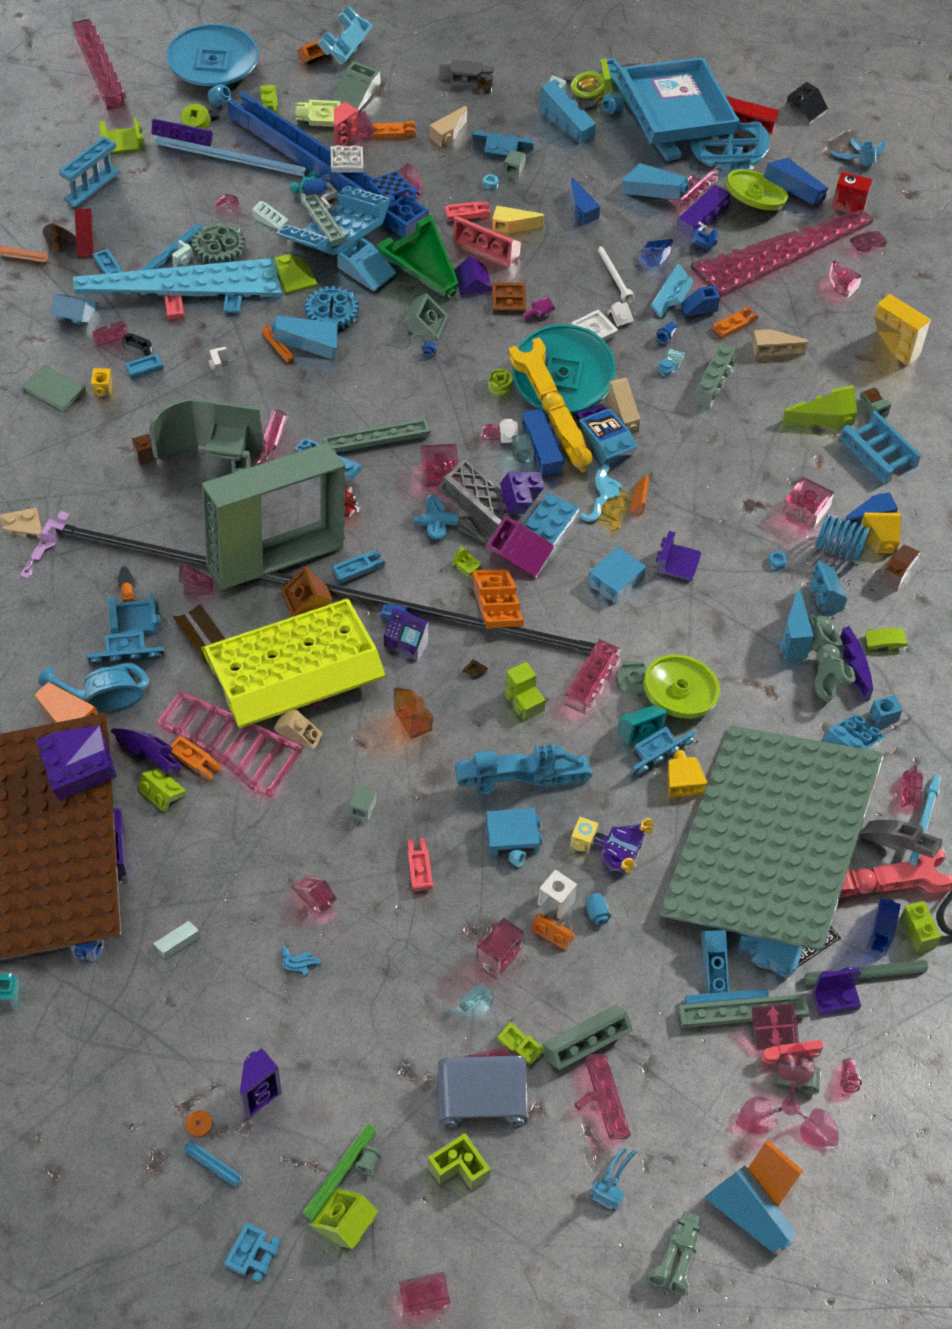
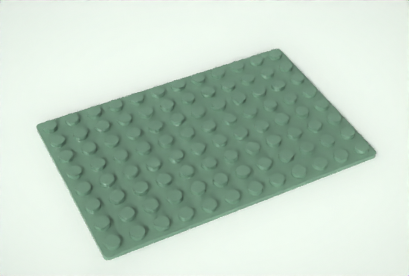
M730 726L660 909V915L666 918L819 951L823 950L883 760V753Z

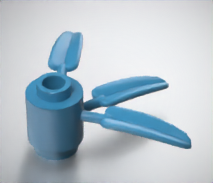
M851 137V145L855 150L860 151V154H841L831 151V155L842 159L860 157V163L865 167H870L876 163V155L878 156L883 151L886 142L883 140L876 147L874 142L860 144Z
M623 1148L612 1160L604 1180L601 1179L600 1183L595 1181L590 1191V1194L594 1195L592 1200L609 1209L614 1208L618 1210L625 1193L620 1191L621 1188L616 1185L625 1166L637 1153L636 1150L627 1155L618 1168L615 1177L610 1178L613 1168L627 1151V1148Z

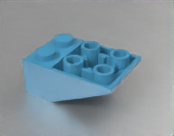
M362 237L337 253L338 268L373 292L397 274L373 244Z
M853 714L829 728L821 741L873 750L885 739V736L881 734L879 729L868 724L863 717Z

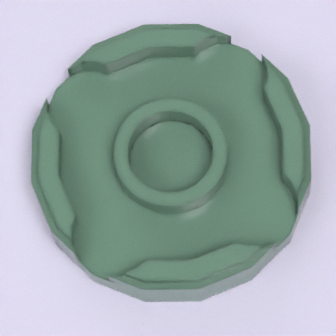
M636 661L626 662L617 670L616 684L623 693L636 697L646 694L643 687V678L647 670L645 664Z

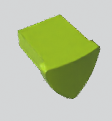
M458 548L454 555L452 566L470 578L472 571L482 569V563L471 555L466 548Z

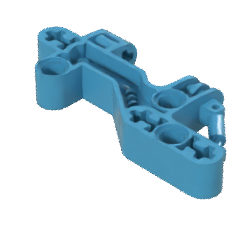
M550 743L549 746L542 744V747L534 745V751L530 755L516 753L496 756L494 750L476 752L473 759L462 760L454 765L458 785L461 787L476 785L477 793L479 794L493 792L495 783L517 780L545 787L583 782L592 777L587 756H575L564 751L561 746L554 747L553 743Z

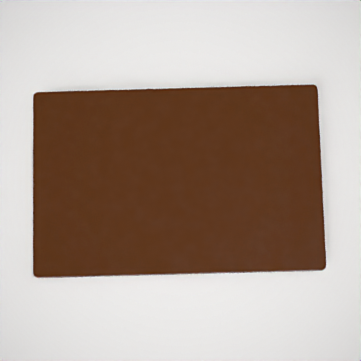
M105 713L0 734V960L121 936L112 779L60 801L51 789L36 741L54 732L100 726L110 753L108 716Z

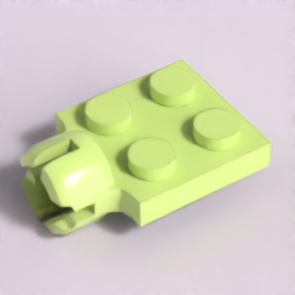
M309 100V103L298 102L296 103L297 107L295 110L296 121H308L309 125L334 127V108L340 105V101Z

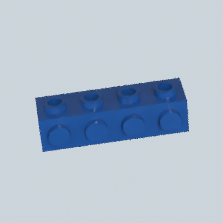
M542 408L522 412L521 425L541 475L545 476L562 472L565 457L564 454L560 453L559 442L555 441L554 430L549 426L548 416L544 414Z

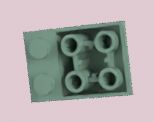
M353 61L345 70L330 101H340V104L346 102L359 111L380 87V71Z

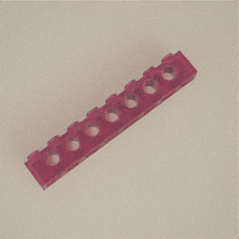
M90 18L72 22L74 36L106 109L125 106L124 89L121 90V82L118 80L117 73L113 69L112 62L109 61L107 51L105 52L104 44L101 42L95 24L91 23Z

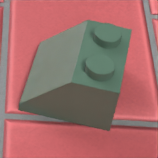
M426 293L412 301L402 324L414 335L437 340L449 315Z

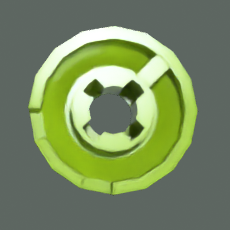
M505 369L492 371L489 375V391L497 396L509 394L512 390V374Z

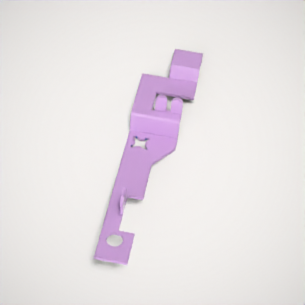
M61 511L57 521L51 519L47 521L41 532L42 538L20 574L21 577L29 578L33 570L29 569L33 561H39L44 551L55 545L56 532L54 530L51 532L50 528L54 527L62 530L70 514Z

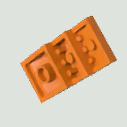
M509 570L472 571L475 593L486 628L523 627L524 619L520 613V602L516 596V586Z

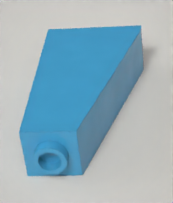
M641 163L622 179L623 194L681 199L689 191L688 177Z
M276 315L275 322L271 324L274 340L329 359H335L337 323Z
M745 1165L705 1196L708 1201L771 1252L774 1253L779 1248L784 1251L793 1244L791 1239L797 1232Z

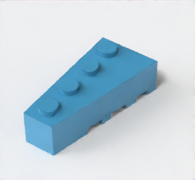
M554 79L541 87L540 112L582 144L595 136L596 123L584 110L579 109L578 103L574 99L570 100L567 96L568 92L564 88L560 89L558 82Z

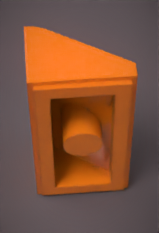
M648 475L634 485L630 506L631 513H644L650 478Z

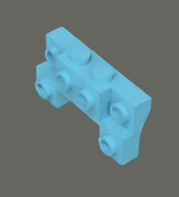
M347 6L337 17L345 26L340 35L335 39L328 31L317 43L326 55L331 53L340 64L356 53V47L358 48L364 42L363 38L373 27L368 20L360 17L350 6Z

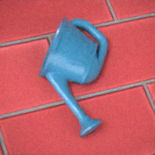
M132 663L101 667L86 676L84 679L85 689L78 690L58 680L55 677L54 668L47 667L40 673L38 683L44 686L49 682L91 704L96 708L98 714L120 711L139 702L144 696L143 689L147 687L149 677L139 666ZM128 671L134 672L141 679V682L137 684Z

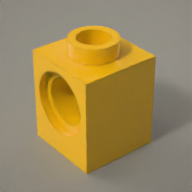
M93 368L91 379L93 396H111L113 383L111 369Z

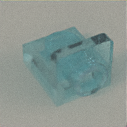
M479 983L460 997L459 1006L466 1012L470 1008L475 1009L482 1000L490 1009L493 1006L494 995L488 987L484 988Z

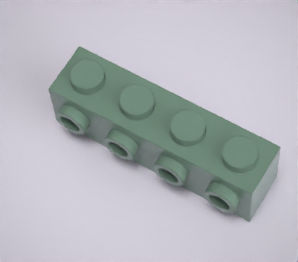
M719 344L696 388L694 404L710 409L713 402L717 400L719 390L723 389L725 384V378L729 377L731 367L736 363L735 348Z
M614 1005L543 1042L542 1046L548 1062L560 1070L632 1032L633 1028L627 1012Z

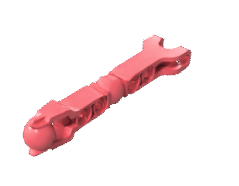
M940 848L934 858L921 854L915 866L911 865L908 861L873 867L872 870L861 868L856 872L854 870L848 871L839 898L855 896L857 892L869 894L873 891L887 892L916 887L923 888L932 894L949 892L952 890V875L941 874L935 869V866L941 865L946 858L945 851Z

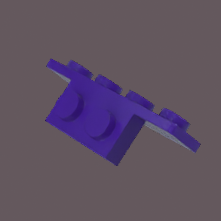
M155 118L152 119V135L208 147L212 146V130Z

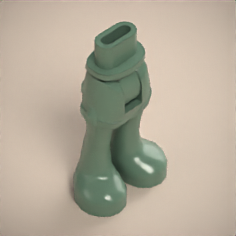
M684 1211L682 1218L678 1219L672 1234L667 1237L668 1245L662 1261L658 1266L650 1269L647 1274V1280L650 1283L659 1287L666 1286L676 1253L680 1252V1259L668 1287L671 1292L677 1295H688L690 1285L687 1280V1271L693 1254L698 1250V1232L701 1229L699 1226L700 1216Z

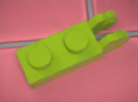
M260 86L263 106L278 114L276 86Z

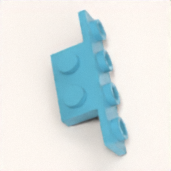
M676 264L651 304L652 309L659 318L663 317L668 307L681 304L684 301L685 295L691 290L690 287L694 281L691 277H688V274L680 264Z

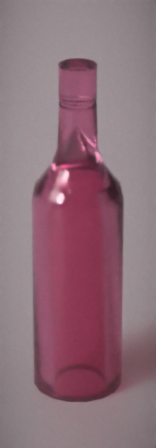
M273 410L270 413L263 432L264 447L262 448L258 465L266 463L269 454L274 452L278 446L287 421L286 413L281 410Z

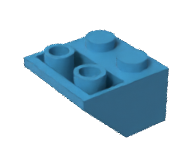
M821 561L817 562L815 570H813L812 581H810V590L816 596L817 606L821 608L822 613L844 610L847 597L835 569Z

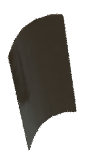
M201 604L188 612L211 644L225 639ZM171 615L204 663L209 666L201 650V647L206 645L186 615Z

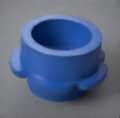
M425 341L421 346L423 354L426 356L435 355L437 345L431 341Z

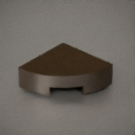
M474 659L462 670V676L468 678H479L488 673V668Z

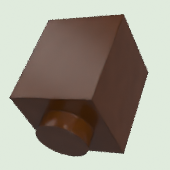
M149 434L132 438L134 454L139 465L156 460L153 455Z

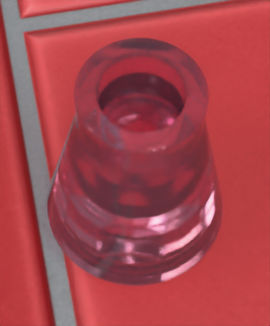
M851 1058L844 1059L842 1061L840 1086L847 1093L857 1092L860 1090L862 1081L856 1068L855 1060Z

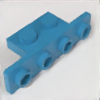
M482 130L472 131V138L474 140L486 141L484 153L489 155L507 157L510 150L517 151L518 146L534 148L535 146L534 140L528 137L521 139L516 138L514 135L501 136L499 133L488 134Z
M143 631L104 635L106 652L86 654V659L91 660V663L103 662V659L110 658V661H120L122 657L129 656L130 659H140L141 655L160 657L161 653H165L164 647L145 648Z
M666 726L634 746V749L643 761L633 766L630 774L634 775L638 772L640 775L652 763L657 765L664 760V756L667 754L671 756L674 752L680 750L679 747L682 745H690L695 741L694 737L698 733L697 730L694 729L676 740Z

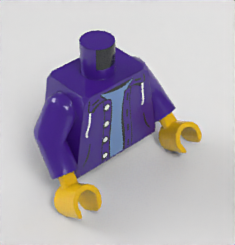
M646 818L636 825L614 826L611 828L608 836L600 832L596 833L593 843L602 846L600 857L610 871L624 872L628 875L632 873L631 868L636 867L634 861L643 845L645 836L643 833H653V829L650 826L655 824L650 818Z

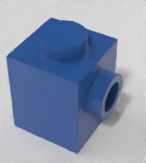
M104 940L71 946L70 948L76 958L82 960L86 958L95 962L104 946Z

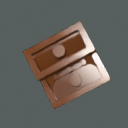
M492 282L493 311H526V283Z

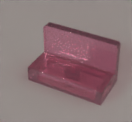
M407 163L398 172L412 187L417 188L418 192L416 194L420 196L422 194L421 172Z

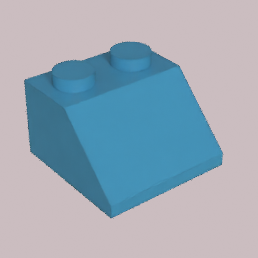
M54 294L50 314L56 315V319L66 321V318L72 319V323L82 324V322H89L98 306V302L70 295Z

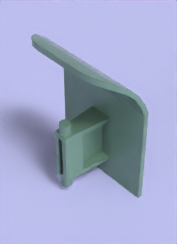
M188 398L173 402L160 409L154 415L149 427L155 459L163 460L181 450L198 446V452H204L205 456L240 461L242 458L249 459L250 453L265 455L260 407Z

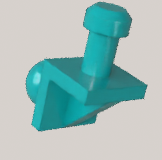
M311 172L310 178L303 177L301 184L297 182L291 183L289 186L290 192L292 194L300 193L301 200V194L304 193L303 182H307L310 179H319L320 175L317 172Z

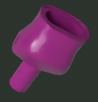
M546 295L542 299L533 301L531 303L532 309L524 313L523 316L525 320L534 315L544 318L554 311L555 307Z

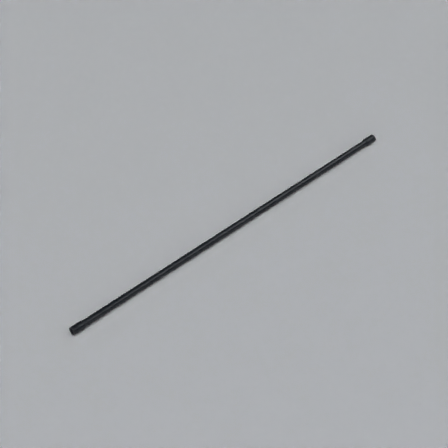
M65 524L62 530L56 528V533L76 536L207 566L206 556L82 529L69 524ZM272 572L257 578L287 584L294 576ZM324 583L332 595L381 606L390 603L406 607L408 612L576 649L577 651L594 654L596 643L574 640L521 627L486 628L481 618Z

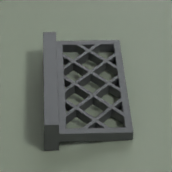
M465 458L443 478L437 487L491 535L494 534L505 513H507L506 516L508 517L511 515L503 507L505 501L502 490ZM464 465L470 473H463L462 466ZM453 477H459L460 483H458ZM464 478H471L472 484H465ZM475 479H480L483 485H476ZM466 488L473 489L474 495L467 491ZM478 490H484L485 496H479ZM489 491H494L497 497H490ZM480 500L487 501L488 507L483 505ZM491 501L498 502L499 508H493ZM493 512L500 513L501 519H499Z

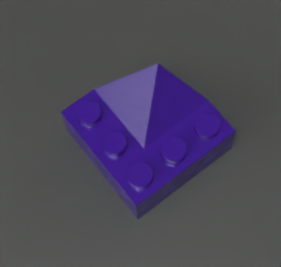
M100 726L54 732L36 740L51 789L60 801L117 777Z

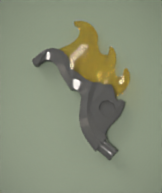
M564 76L563 80L572 82L575 76ZM597 78L581 80L577 84V89L582 92L597 90L599 88L595 84ZM605 92L590 99L577 97L575 101L578 103L577 105L580 110L593 108L598 104V101L603 99Z

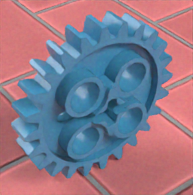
M326 286L325 290L319 288V292L314 290L313 295L309 294V299H306L304 304L307 319L337 323V330L339 326L345 328V324L350 326L351 321L355 322V317H358L359 312L357 296H353V292L348 293L347 288L342 291L341 286L338 289H335V286H332L331 289ZM334 298L333 317L330 318L331 299Z

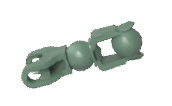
M811 614L808 618L814 637L810 648L817 652L816 658L819 662L814 686L818 697L829 702L836 696V686L839 682L849 686L855 681L854 670L840 659L841 653L838 648L842 645V641L831 619L827 616L819 615L815 617Z

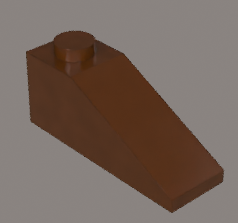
M903 544L887 565L881 584L898 591L918 558L920 551Z

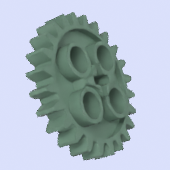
M214 222L213 226L207 224V228L201 227V231L197 230V235H193L192 249L195 256L198 255L199 260L203 258L204 263L209 261V264L213 262L225 263V261L231 262V259L236 261L237 256L241 257V253L245 252L246 242L243 232H240L239 228L235 229L234 225L229 227L228 223L222 225V222H220L219 225H216Z

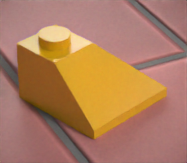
M864 513L861 525H864V531L867 527H870L866 544L878 553H896L900 543L901 513Z

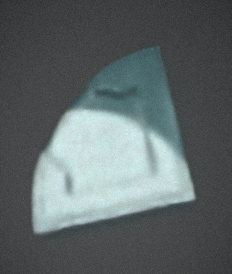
M669 348L667 357L675 363L676 368H679L685 353Z

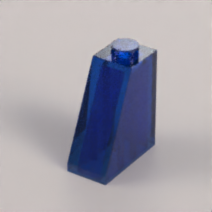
M880 898L876 907L866 950L886 956L895 936L901 904L891 899Z

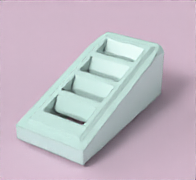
M260 201L252 209L253 219L278 231L289 222L286 217L263 201Z

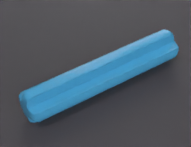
M189 1141L185 1145V1153L233 1187H236L242 1180L240 1174L195 1142Z

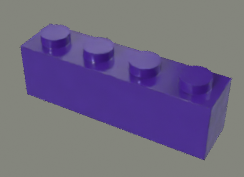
M714 184L678 218L676 231L692 239V232L695 228L702 231L715 217L720 215L722 210L728 208L730 192Z

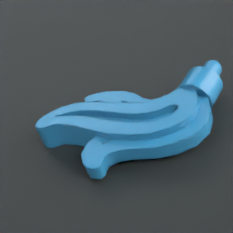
M285 945L282 946V963L286 970L302 972L303 976H306L308 974L307 967L313 965L321 966V961L316 957H312V953H301L294 957L290 954L289 949H286Z

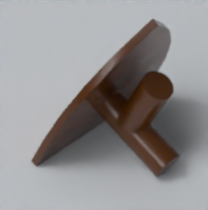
M50 223L42 229L44 237L52 238L53 253H59L61 240L76 241L73 233L59 225Z

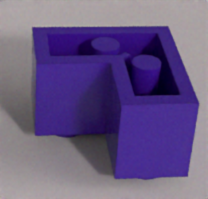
M507 472L500 482L508 514H525L533 503L532 499H536L544 489L540 472Z

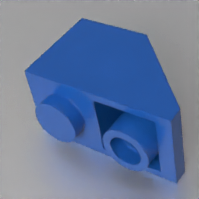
M715 285L698 288L681 303L685 316L718 312L720 295Z

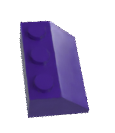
M262 1048L257 1052H251L243 1064L240 1096L246 1120L250 1119L282 1094L279 1067Z

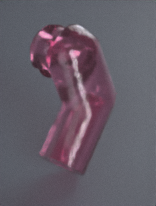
M224 194L214 203L218 208L225 204L236 207L239 205V200L235 195Z

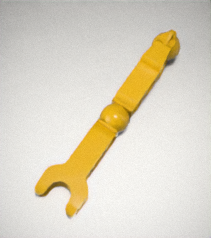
M540 338L533 339V350L527 353L521 352L517 346L508 348V355L513 368L527 375L542 403L543 409L548 413V417L563 445L565 453L570 458L571 464L580 471L585 472L592 462V454L586 448L581 430L578 429L564 403L563 397L558 393L556 385L544 364L546 348Z

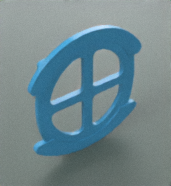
M752 121L751 123H739L737 130L749 132L756 138L733 139V133L728 134V139L705 140L707 137L695 138L691 141V150L699 161L709 166H714L715 163H739L750 161L751 165H756L767 154L770 138L767 130L761 123ZM736 145L756 146L746 154L733 155V147ZM727 146V155L711 154L705 147Z

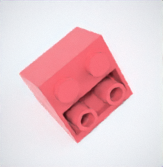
M346 102L334 108L335 146H345L359 135L358 110Z

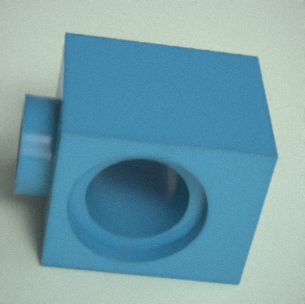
M892 695L873 700L869 713L877 726H882L899 721L903 710L896 696Z

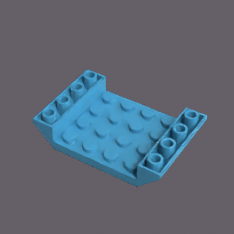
M346 186L342 191L338 192L337 197L340 205L334 207V210L329 213L346 236L347 242L331 247L328 237L322 234L314 221L303 229L284 225L276 232V235L335 255L383 224L390 198L351 186Z

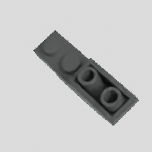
M886 819L869 821L860 833L861 838L893 850H897L900 846L930 858H934L942 847V839L924 833L922 826L904 821Z

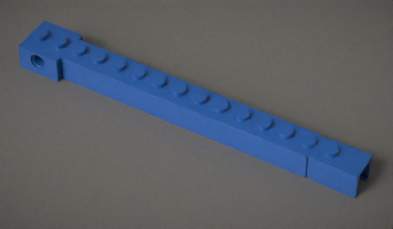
M245 92L239 94L241 96V105L232 99L227 101L228 117L247 130H251L253 134L301 166L306 167L310 172H317L320 175L319 178H323L324 181L329 182L337 190L342 191L344 187L351 186L379 195L369 184V180L374 178L364 171L331 172V149L269 108L264 107L263 104ZM406 194L403 196L397 195L395 196V201H393L395 206L392 208L388 207L383 225L404 238L415 232L417 221L428 216L429 209L417 201L411 200Z

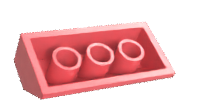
M454 217L453 243L509 266L520 255L521 242L463 218Z

